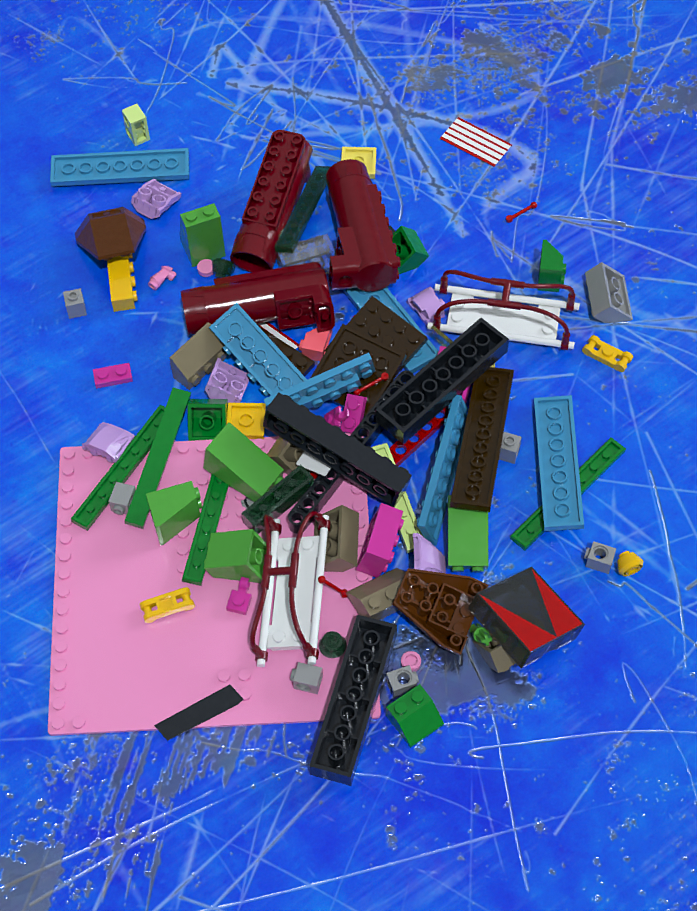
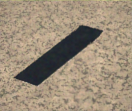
M228 685L154 726L168 741L231 709L244 699L231 685Z

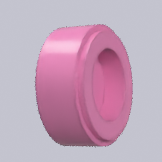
M210 259L201 260L197 264L199 275L203 277L212 276L215 273L214 262Z
M414 651L405 652L401 657V667L410 665L412 672L418 671L421 667L420 655Z

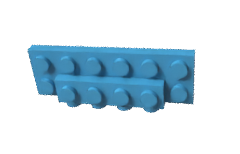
M238 303L234 304L209 327L224 344L223 350L229 356L233 354L236 357L234 362L241 369L246 368L249 372L247 376L253 383L257 381L261 385L259 389L266 397L307 380Z
M367 353L279 393L288 395L295 403L304 405L308 409L312 407L317 408L327 400H335L345 392L357 390L361 386L359 378L370 377L375 372V367L370 354ZM278 393L264 399L267 407Z

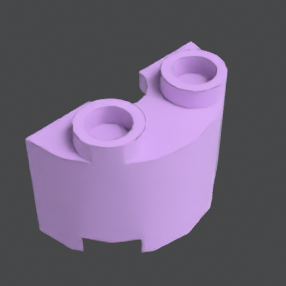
M432 287L420 291L406 301L413 311L416 310L420 319L426 326H428V322L433 323L437 309L445 304L441 298L438 299ZM444 310L440 313L441 318L445 317Z

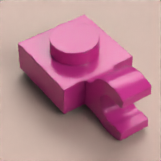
M337 406L326 413L324 419L332 426L341 427V421L349 417V410L341 411V406Z
M241 577L238 591H231L226 606L227 611L243 615L247 614L252 595L247 593L250 587L249 578Z

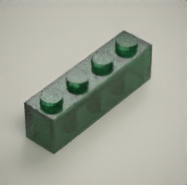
M299 465L241 513L243 523L249 529H253L259 534L265 529L264 515L267 514L273 519L281 516L301 499L314 482V477L302 465Z

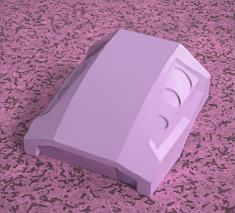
M152 179L138 189V192L132 196L131 203L137 212L150 219L160 217L173 203L178 201L182 193L174 191L156 179Z
M217 358L205 391L210 399H228V403H240L250 378L247 376L248 373Z
M102 422L88 440L82 444V448L90 451L94 456L101 455L106 457L108 462L116 463L135 435L115 425Z
M413 533L414 569L446 573L445 556L421 534Z

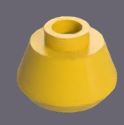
M625 551L621 553L617 560L618 573L622 576H630L637 573L643 567V559L634 552Z

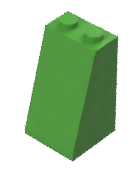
M215 203L180 214V239L192 267L197 266L203 259L213 261L226 256L221 217Z
M229 422L205 450L203 468L258 505H261L264 500L268 501L273 494L272 490L275 487L278 488L284 480V469Z
M448 495V569H452V572H464V569H472V572L475 573L484 572V569H488V512L450 507L452 495Z

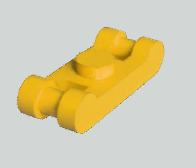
M595 335L589 338V343L582 349L585 355L619 372H624L627 368V363H630L633 359V355L630 352H623L601 341Z
M188 587L181 588L140 602V608L144 611L143 618L145 623H152L156 619L183 610H192L195 604L190 598V589ZM179 598H181V599L183 600L182 602H179V603H177V601H176V599H179ZM157 606L158 609L152 611V607Z

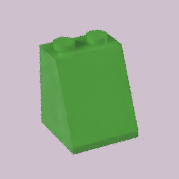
M192 481L146 494L160 546L167 543L200 517L199 509L203 508L200 500L201 497L198 487L194 488Z
M253 529L211 533L207 556L204 561V569L214 578L240 581L241 577L249 578V582L261 583L266 542Z

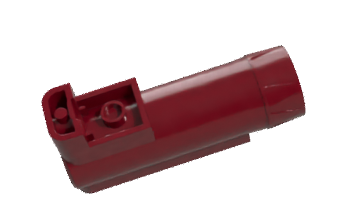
M276 130L271 135L230 255L231 261L245 271L252 273L273 269L294 205L297 206L304 183H308L311 176L309 161L313 149L302 134Z
M354 159L339 161L332 165L326 173L329 198L332 202L338 224L336 256H330L329 287L331 291L358 288L363 291L381 290L389 284L396 283V280L399 279L398 268L401 266L400 257L396 256V244L392 242V230L388 228L389 219L385 217V205L381 203V191H378L376 184H372L364 163Z
M317 262L214 279L215 285L200 286L180 291L188 335L196 334L208 322L212 325L236 303L256 324L277 320L279 330L315 324L319 333L329 331L335 326L334 307L329 293L326 273L321 264Z

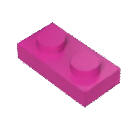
M130 363L93 369L96 389L133 382Z
M347 394L344 411L349 410V417L342 420L340 428L342 432L353 433L364 417L367 397Z

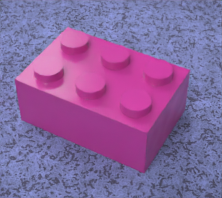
M383 503L380 504L370 521L356 567L357 571L376 578L380 576L381 572H386L388 564H391L395 554L392 550L393 547H396L399 540L398 530H401L404 519H401L402 510Z

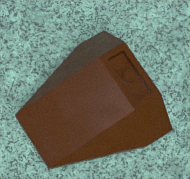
M125 207L89 213L75 232L77 244L95 258L106 261L111 260L113 257H126L131 253H135L146 231V225L143 218Z
M408 568L393 601V605L440 647L460 656L467 641V634L476 611L483 601L482 596H485L489 585L470 576Z

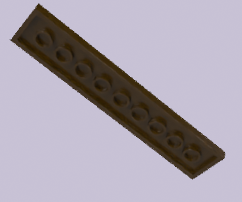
M490 367L473 383L450 507L490 512L514 370Z

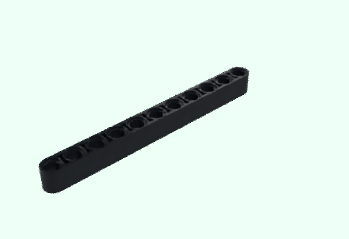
M402 371L398 374L350 436H354L365 446L370 447L384 430L378 423L372 424L376 422L375 409L405 384L404 382L409 381L414 376L412 372ZM332 469L329 470L326 476L319 475L288 515L290 530L297 534L304 518L312 511L319 513L346 478ZM313 516V517L308 521V523H307V525H306L304 531L307 529V527H308V526L311 524V522L314 520L315 516Z

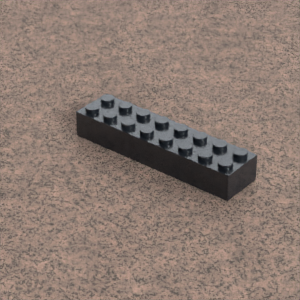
M483 318L478 319L375 409L376 422L404 445L450 404L456 395H460L508 352L509 338Z
M278 392L266 408L263 427L389 506L395 507L405 493L412 476L407 469L393 464L389 458L382 457L373 448L361 444L354 436H348L338 426H332L322 416L315 415L304 405L295 403L288 395Z
M357 615L309 766L310 775L352 786L396 640V624Z

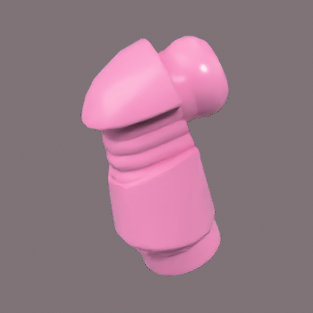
M161 266L162 269L150 277L148 286L153 290H157L166 278L172 281L176 276V272L172 271V267Z

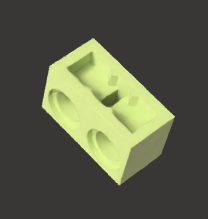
M138 104L123 109L122 115L126 134L134 146L149 141L147 119Z

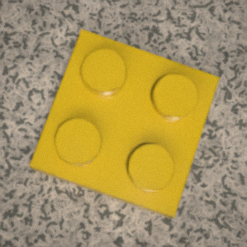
M228 403L227 423H231L248 439H264L265 427H263L266 404Z

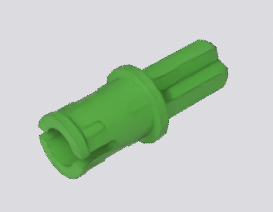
M476 623V626L475 624L470 626V633L474 639L485 646H489V642L492 641L489 631L479 623Z

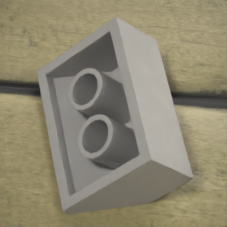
M603 262L586 271V285L589 292L588 298L591 303L592 316L603 323L632 321L633 317L624 275Z

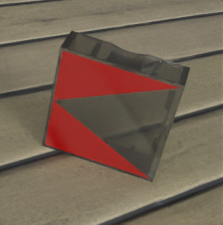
M533 567L478 592L468 607L470 612L486 630L496 637L502 648L521 669L540 659L547 652L557 650L575 640L585 626L583 621Z

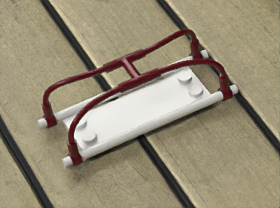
M458 270L445 271L443 276H441V284H435L434 291H439L440 294L452 293L451 302L443 304L437 309L433 323L428 322L427 329L432 330V332L440 333V331L462 334L478 319L483 318L509 338V341L560 347L562 350L574 349L575 342L569 341L570 333L568 326L559 318L561 308H565L566 311L579 310L580 303H574L576 295L571 286L564 284H529L523 281L493 277L490 279ZM455 274L491 283V285L504 286L503 293L448 286L447 275ZM511 287L519 289L556 288L566 289L570 293L568 294L567 301L510 294ZM474 296L488 298V300L474 298ZM522 303L539 305V307L523 305ZM450 307L447 325L441 324L440 313ZM558 323L564 329L562 340H556Z
M317 511L310 512L304 518L297 537L279 538L282 531L280 519H273L267 514L264 515L266 554L264 555L262 571V592L250 633L251 650L256 655L257 667H265V662L268 661L267 649L272 651L304 649L309 665H315L318 659L319 650L317 649L323 590V584L318 582V577L324 576L328 531H330L331 522L329 521V516L322 515ZM315 516L319 524L320 536L302 537L308 521ZM277 576L272 625H269L274 577ZM262 613L260 640L258 646L255 643V635Z

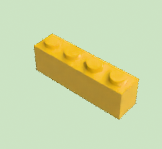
M132 253L126 257L117 256L107 260L111 302L114 312L135 309V301H138L136 290L133 291V287H136L135 276H131V273L134 272L133 262H130V258H133Z

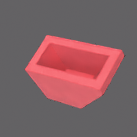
M317 328L307 332L304 340L301 339L299 350L311 360L321 361L325 354L324 350L329 345L333 333L332 329L318 333Z

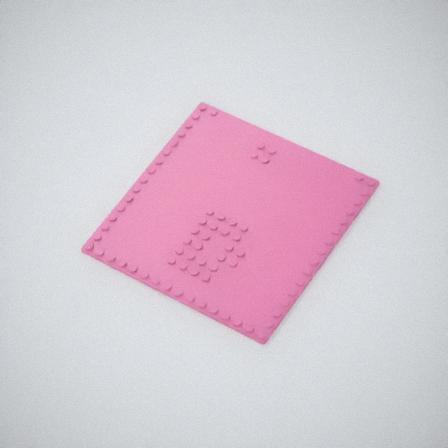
M279 436L249 440L267 454ZM213 440L175 441L157 490L192 481L194 488L198 487L203 506L212 475L203 468L205 450ZM82 446L62 447L60 449L48 713L49 735L155 731L158 729L154 725L228 685H231L244 700L231 709L193 728L324 722L357 615H359L348 597L343 598L339 592L323 583L317 644L319 656L316 664L313 665L323 669V678L318 694L294 689L293 681L290 680L293 668H297L298 662L308 664L304 649L277 651L267 649L268 661L265 662V667L262 668L257 667L256 655L251 650L250 633L260 602L261 583L250 582L247 593L252 595L247 614L243 615L227 611L226 609L231 591H238L240 581L214 578L205 571L202 586L182 582L199 518L161 546L150 512L144 529L125 524L126 514L118 515L114 513L108 504L88 531L71 521L72 516L114 463L108 462L106 457L101 455H92L90 451L84 450ZM149 452L124 484L135 486V489L137 488ZM283 472L284 480L278 488L275 487L273 489L276 496L275 505L270 511L259 515L247 512V509L241 503V500H244L246 496L229 485L216 533L253 529L266 542L264 515L267 514L273 519H280L282 531L279 538L297 537V534L293 533L289 528L288 515L315 480L305 478L303 481H299ZM345 479L319 513L323 514L341 505L359 513L357 557L359 560L369 528L367 491ZM315 518L303 532L302 537L314 536ZM356 567L344 572L324 571V577L327 581L347 591L372 580L371 575L357 571ZM277 576L274 577L269 625H272ZM188 587L190 589V598L195 604L192 610H183L156 619L152 623H145L143 618L144 611L140 608V602L181 588ZM181 598L176 599L177 603L183 601ZM157 606L152 607V611L158 609ZM262 613L255 635V643L258 646L260 640ZM380 694L372 719H378L381 716Z

